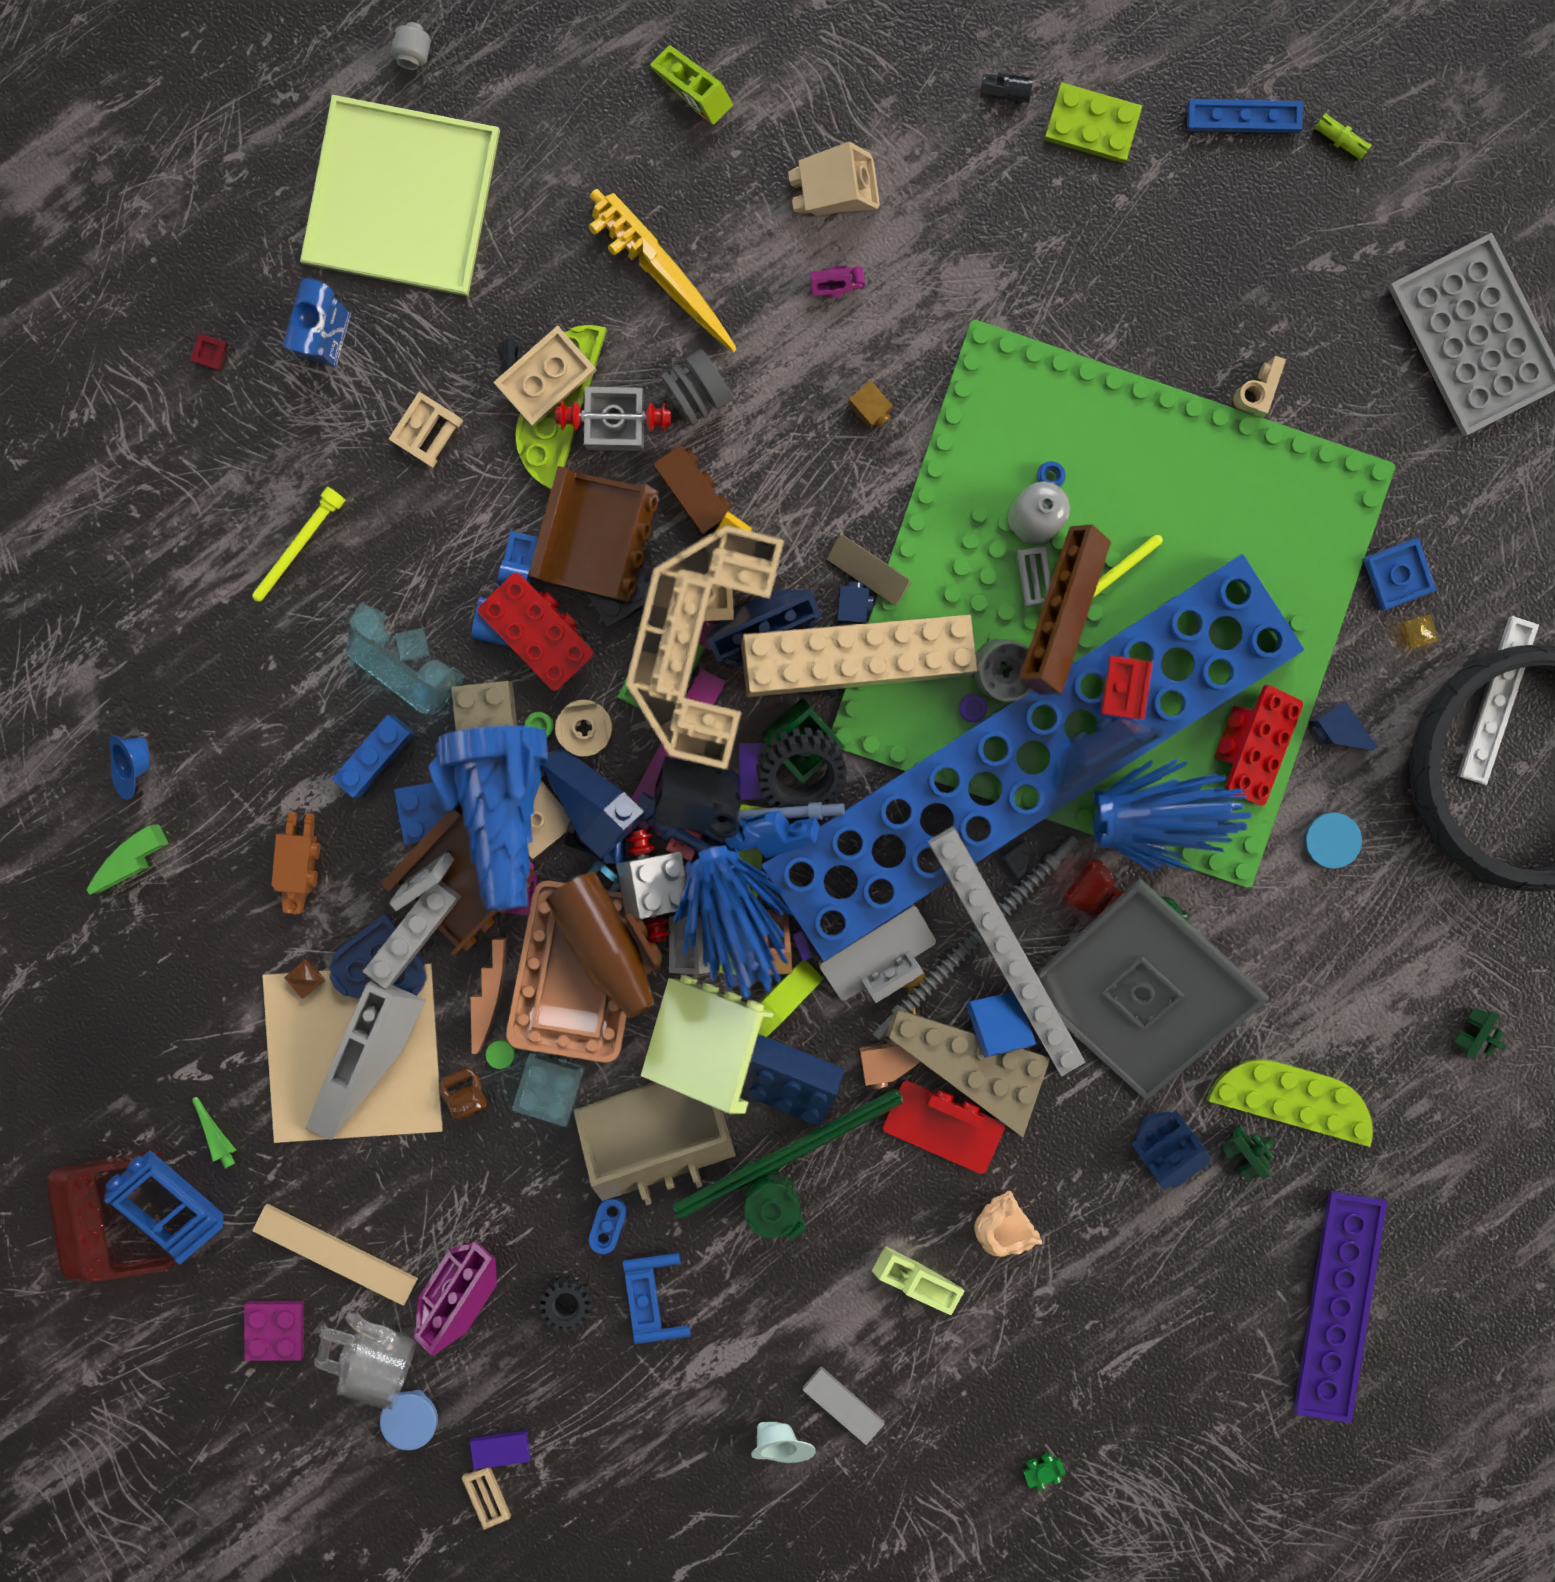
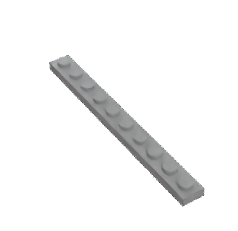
M951 827L929 840V845L1058 1073L1062 1077L1084 1064L1085 1060L956 830Z

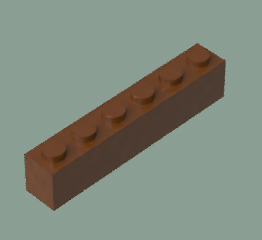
M1093 524L1069 527L1019 677L1021 681L1038 694H1062L1111 545V541Z

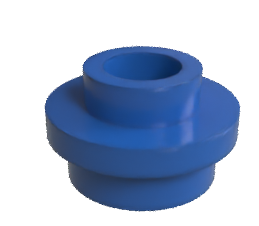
M1045 462L1037 471V481L1054 483L1060 487L1065 481V470L1057 462ZM1048 471L1055 474L1054 481H1049L1046 478Z

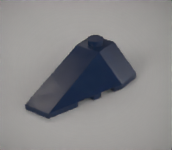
M561 745L548 756V762L541 765L554 793L557 794L564 807L567 818H570L579 841L599 860L640 824L644 811L622 790Z

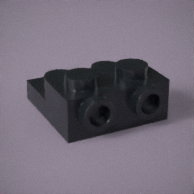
M639 570L637 571L635 579L636 588L629 602L586 592L607 628L614 626L645 607L651 584L649 576L644 579Z

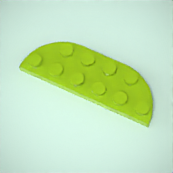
M583 325L573 327L571 330L564 332L596 368L607 329L601 326ZM593 374L563 400L566 407H572L574 401H576L581 407L582 412L585 403V387H590ZM556 407L534 427L520 413L516 426L517 450L525 468L534 479L549 489H552L557 467H565L576 432L572 425L566 424L564 430H561V424H556Z
M1269 1059L1246 1060L1222 1073L1212 1085L1206 1099L1213 1103L1371 1147L1373 1128L1366 1104L1350 1086L1327 1075Z

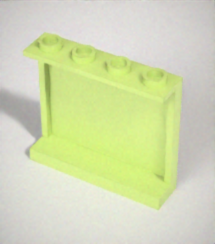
M681 975L680 979L668 978L641 1076L727 1113H745L748 1102L739 1099L761 1020L762 1017H773L774 1013L764 1010V1004L752 1000H748L747 1003L741 1001L742 996L726 991L725 994L719 993V987L706 983L700 986L696 984L697 979Z

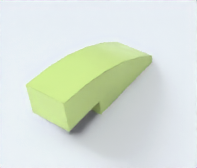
M886 1246L872 1269V1272L879 1280L901 1289L907 1296L949 1315H952L964 1293L963 1288Z

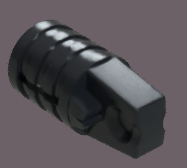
M998 73V75L983 74L981 93L994 95V98L1001 100L1008 99L1009 101L1015 100L1017 102L1029 103L1033 76L1028 77L1009 73Z

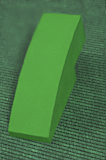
M159 824L149 825L137 832L106 859L87 889L89 895L101 893L149 868L144 857L169 845Z

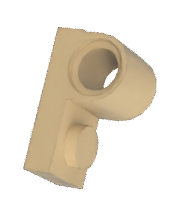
M1274 356L1267 363L1264 362L1258 375V379L1262 381H1248L1234 394L1233 402L1238 410L1261 418L1267 415L1286 359ZM1246 390L1253 392L1255 403L1246 400Z

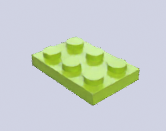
M1061 82L1044 140L1125 164L1142 105Z

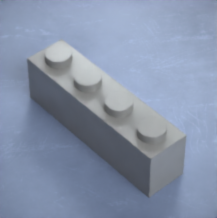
M442 880L426 890L363 972L384 989L393 985L462 896Z

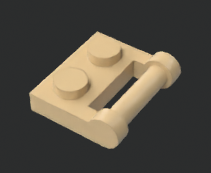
M418 392L389 437V440L433 468L437 463L436 458L455 428L460 427L463 420L423 393ZM441 416L447 421L425 453L419 448Z

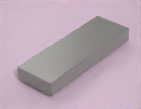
M821 1366L803 1386V1391L865 1445L870 1442L885 1424L884 1420Z

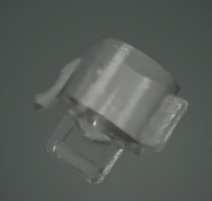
M358 1312L346 1315L348 1323L357 1331L355 1336L330 1328L321 1329V1341L318 1356L314 1360V1366L339 1376L337 1394L385 1410H392L406 1379L417 1341L412 1339L411 1336L393 1331L388 1327L367 1322ZM332 1342L345 1346L341 1352L339 1363L328 1359Z

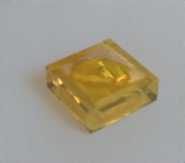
M1431 614L1401 623L1409 650L1439 641Z

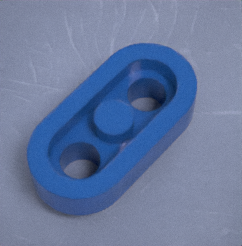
M617 1197L602 1201L598 1208L589 1236V1245L598 1254L610 1253L617 1244L626 1216V1206ZM613 1206L617 1209L618 1213L611 1215L607 1209ZM605 1233L608 1235L609 1240L601 1241L599 1235Z

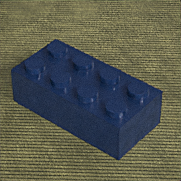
M757 1034L741 1094L754 1101L774 1107L781 1112L799 1117L808 1123L820 1126L837 1095L844 1068Z

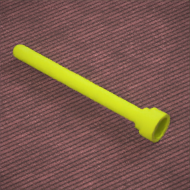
M326 487L321 494L322 499L319 501L321 505L254 591L252 597L255 601L260 602L264 599L329 512H334L336 508H341L346 501L341 495L330 487Z
M1154 535L1103 575L1098 581L1094 597L1161 545L1162 537Z

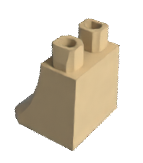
M850 141L799 160V166L788 172L791 186L795 188L802 186L803 195L793 197L792 200L793 210L796 213H812L820 216L839 212L874 210L879 207L880 202L873 158L869 152Z

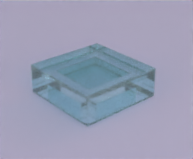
M424 628L395 634L401 662L430 656Z

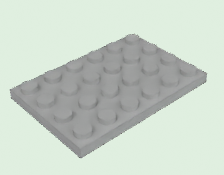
M1493 233L1452 252L1388 286L1463 437L1555 391V357Z

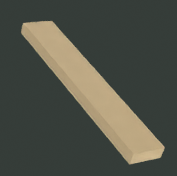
M269 1204L264 1206L252 1230L403 1306L407 1302L418 1279Z

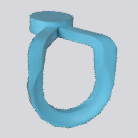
M597 861L588 873H597L601 870L611 881H615L609 891L617 892L620 889L618 876L601 861Z

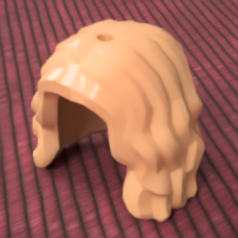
M1011 1191L994 1197L991 1204H987L982 1213L977 1217L974 1225L977 1240L985 1252L993 1256L1019 1255L1024 1251L1031 1250L1035 1245L1042 1244L1038 1231L1034 1230L1030 1220L1023 1214Z

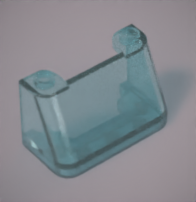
M361 602L350 620L346 644L347 656L417 711L427 715L437 713L452 695L451 687L459 686L466 675L455 667L449 668L440 661L427 662L418 673L383 647L390 637L384 628V621L388 616L376 607Z

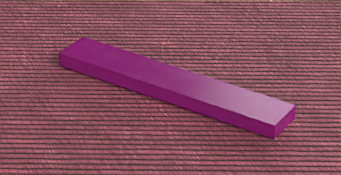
M701 668L685 698L714 705L726 681ZM661 742L631 800L636 803L642 792L654 798L655 783L665 756L683 761L685 759L669 755ZM641 821L638 827L647 831L649 825L645 821Z

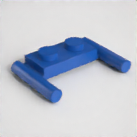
M679 1253L623 1261L634 1344L691 1337L690 1325L661 1329V1317L653 1268L681 1264Z

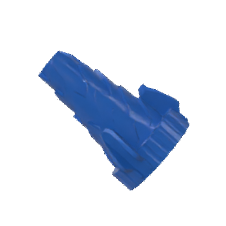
M489 726L459 730L442 735L438 739L439 742L436 743L437 757L429 765V772L438 797L444 805V812H453L458 804H461L464 827L467 828L469 835L472 865L476 864L481 899L487 911L528 907L526 877H528L530 870L528 843H533L531 815H534V799L541 782V765L548 762L546 731L529 726Z

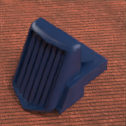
M1177 1110L1145 1116L1136 1133V1141L1132 1143L1141 1160L1148 1166L1164 1190L1169 1186L1177 1188L1210 1162L1209 1153Z

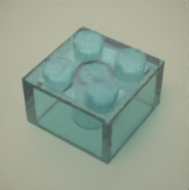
M532 1051L527 1058L512 1111L566 1127L570 1121L586 1067L560 1059L552 1061V1058L546 1059L543 1057V1054Z

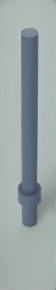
M821 802L809 803L808 806L740 810L739 819L746 821V818L749 816H757L770 811L780 810L786 819L809 817L810 819L815 817L818 820L822 819L823 816L844 815L845 807L844 804L822 805Z

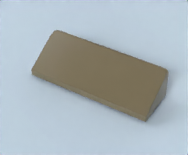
M840 534L827 558L829 562L895 606H897L912 584L909 578L843 534Z

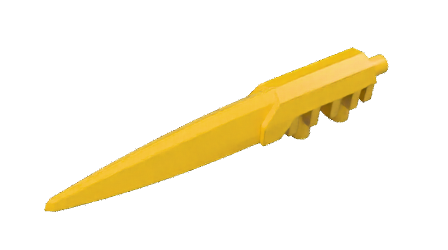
M595 189L590 194V198L597 204L594 206L592 217L595 220L589 224L590 231L596 235L606 227L610 231L609 236L612 239L617 238L608 246L612 255H616L624 248L629 251L628 257L631 260L639 255V265L646 273L648 272L705 330L730 351L735 352V344L714 312L682 270L657 243V239L614 193L605 197L598 189Z

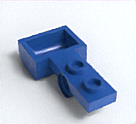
M510 531L505 558L499 570L498 587L513 573H520L530 583L531 577L528 574L538 537ZM479 597L471 637L510 647L478 613V607L487 599Z

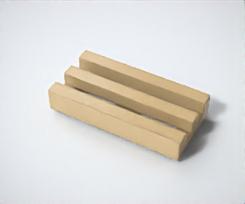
M491 1467L480 1470L476 1469L472 1473H466L462 1476L463 1483L483 1530L510 1519L511 1514ZM482 1476H485L487 1480V1483L490 1487V1490L501 1513L500 1516L498 1515V1512L495 1508L493 1500L490 1496V1493L487 1489V1486ZM474 1479L477 1481L492 1519L488 1520L472 1482Z

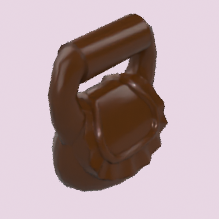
M465 1067L442 1078L440 1093L448 1105L454 1120H462L487 1107L486 1097L481 1091L479 1076L471 1068ZM470 1077L472 1078V1085H468L466 1088L455 1091L452 1094L447 1091L448 1087Z

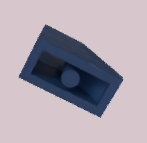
M1346 701L1336 702L1310 720L1313 726L1312 732L1320 742L1324 741L1328 745L1362 751H1373L1378 748Z

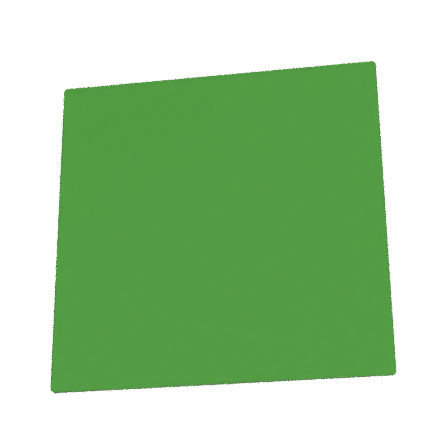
M973 320L969 325L888 563L889 566L909 578L912 584L897 606L877 595L868 624L971 615L975 653L983 644L997 639L1015 641L1029 648L1043 605L1024 607L1017 551L1046 546L1050 579L1052 581L1069 527L1093 524L1111 541L1100 575L1101 578L1151 537L1160 535L1163 539L1161 545L1093 598L1072 661L1074 662L1115 634L1148 615L1166 601L1185 591L1234 557L1243 554L1305 650L1045 819L1094 835L1092 818H1095V810L1098 808V805H1092L1094 791L1108 790L1136 767L1138 769L1150 760H1153L1152 766L1127 784L1176 758L1177 763L1175 765L1187 761L1185 767L1134 792L1177 779L1179 782L1218 774L1217 777L1226 776V779L1222 782L1203 785L1200 790L1224 787L1222 791H1225V785L1233 764L1219 761L1214 756L1232 708L1235 705L1254 710L1262 687L1270 685L1302 700L1303 707L1267 803L1264 806H1260L1245 799L1231 800L1234 803H1242L1244 806L1243 809L1232 810L1231 813L1250 812L1251 817L1249 819L1229 820L1228 822H1245L1247 829L1238 833H1226L1232 839L1230 843L1204 841L1213 847L1223 848L1225 852L1165 846V849L1178 852L1181 855V858L1168 857L1181 861L1182 864L1190 866L1191 869L1243 887H1251L1254 883L1357 582L1363 558L1366 555L1395 471V465L1392 462L979 320ZM1049 461L1057 462L1065 470V481L1060 488L1063 489L1069 499V519L1058 535L1049 542L1039 545L1024 543L1009 527L1007 518L1009 506L1025 488L1033 483H1038L1037 471L1042 464ZM1048 471L1046 478L1049 481H1054L1055 474ZM1035 554L1042 599L1046 598L1041 561L1040 555ZM1026 555L1024 557L1031 600H1035L1029 557ZM1230 581L1226 586L1225 594L1231 603L1240 605L1246 598V589L1242 583ZM1182 612L1177 619V628L1183 635L1193 636L1198 629V620L1192 613ZM1218 617L1209 627L1210 641L1218 649H1233L1241 641L1242 628L1238 621L1232 617ZM1262 629L1257 636V645L1261 651L1271 653L1277 646V637L1269 629ZM1134 643L1129 649L1128 657L1148 662L1150 660V651L1144 644ZM1170 648L1161 658V670L1168 679L1183 681L1193 672V657L1184 648ZM1213 661L1208 668L1209 678L1215 684H1224L1229 677L1228 666L1223 661ZM1000 663L1001 666L999 669H996V672L1003 675V670L1007 669V665ZM1093 674L1085 675L1080 681L1081 693L1089 699L1097 698L1102 691L1101 680ZM972 676L851 687L845 689L832 731L844 744L845 748L842 750L907 771L919 761L955 740L1012 701H1003L984 694L976 687ZM1167 691L1160 698V708L1166 715L1174 716L1181 708V699L1175 692ZM977 694L985 699L988 710L982 720L968 722L959 714V703L966 695ZM1039 705L1033 710L1031 721L1037 729L1047 730L1054 722V714L1049 707ZM1079 709L1067 716L1064 730L1069 739L1084 731L1088 736L1097 731L1095 725L1098 722L1091 712ZM996 736L989 737L983 744L984 756L992 762H997L1004 757L1006 753L1004 741ZM1034 740L1027 741L1019 747L1016 761L1023 772L1036 775L1047 768L1050 762V754L1043 743ZM945 767L937 771L934 781L956 788L958 776L954 770ZM980 772L971 778L968 785V793L996 802L1001 796L1002 785L999 778L993 773ZM1022 785L1017 788L1014 794L1015 804L1022 810L1032 808L1037 801L1035 789L1030 785Z

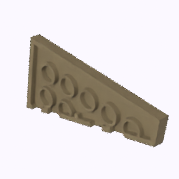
M895 1008L886 1036L1020 1136L1024 1137L1050 1057L1031 1050L1020 1049L984 1058L976 1033Z

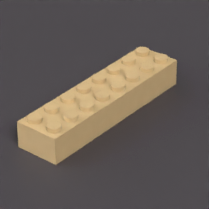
M971 615L747 634L741 639L747 697L969 677L977 672Z

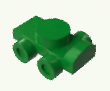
M1046 1453L1042 1456L1044 1463L1039 1465L1036 1459L1028 1460L1026 1462L1028 1469L1023 1470L1029 1488L1035 1487L1036 1490H1042L1046 1488V1484L1060 1483L1062 1481L1061 1476L1066 1475L1060 1457L1054 1459L1052 1453Z

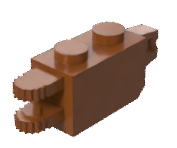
M289 812L286 833L276 834L272 886L276 891L282 892V908L284 913L301 914L307 893L312 892V888H315L317 885L318 873L314 871V864L320 855V843H316L317 836H314V814H306L303 835L296 834L298 822L296 812Z

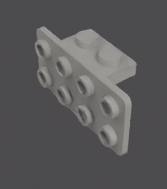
M912 904L827 960L823 961L821 959L819 967L841 1000H847L867 988L871 997L877 1003L924 973L914 957L935 945L936 939L917 907Z

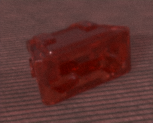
M1092 859L1063 895L1062 900L1086 913L1094 910L1099 916L1123 892L1113 885L1115 879L1104 863L1098 859ZM1108 891L1111 892V895L1100 907L1098 903Z

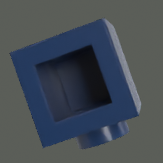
M846 582V586L840 587L837 622L850 624L866 623L867 613H872L874 596H868L869 589L863 588V583Z

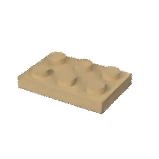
M557 325L494 381V384L530 425L534 427L597 370Z

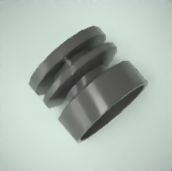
M702 349L685 358L689 370L688 373L684 374L677 365L672 367L677 380L674 381L666 371L660 375L665 393L672 405L691 426L699 423L693 410L697 409L704 419L708 417L704 405L705 402L709 401L718 410L733 400L723 378Z
M1006 639L991 640L983 644L975 653L977 672L971 675L976 687L984 694L1003 701H1017L1027 696L1033 689L1021 681L1019 677L1029 648L1024 644ZM1000 663L1007 665V669L1003 670V675L996 672V669H999L1001 666Z

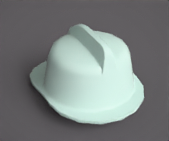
M761 1422L758 1424L757 1448L751 1452L752 1457L755 1459H769L785 1463L802 1462L812 1458L816 1453L815 1447L811 1444L797 1441L792 1428L788 1424L779 1422Z

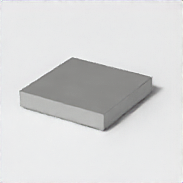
M445 852L404 881L390 902L395 911L440 882L454 861L451 854Z

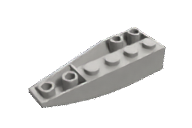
M373 979L367 983L333 1059L305 1129L330 1140L333 1139L404 1050L426 1001L425 999L393 985L384 989Z

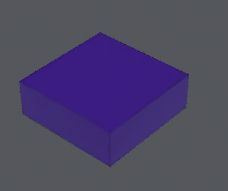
M799 929L792 932L802 960L812 958L813 954L804 930Z

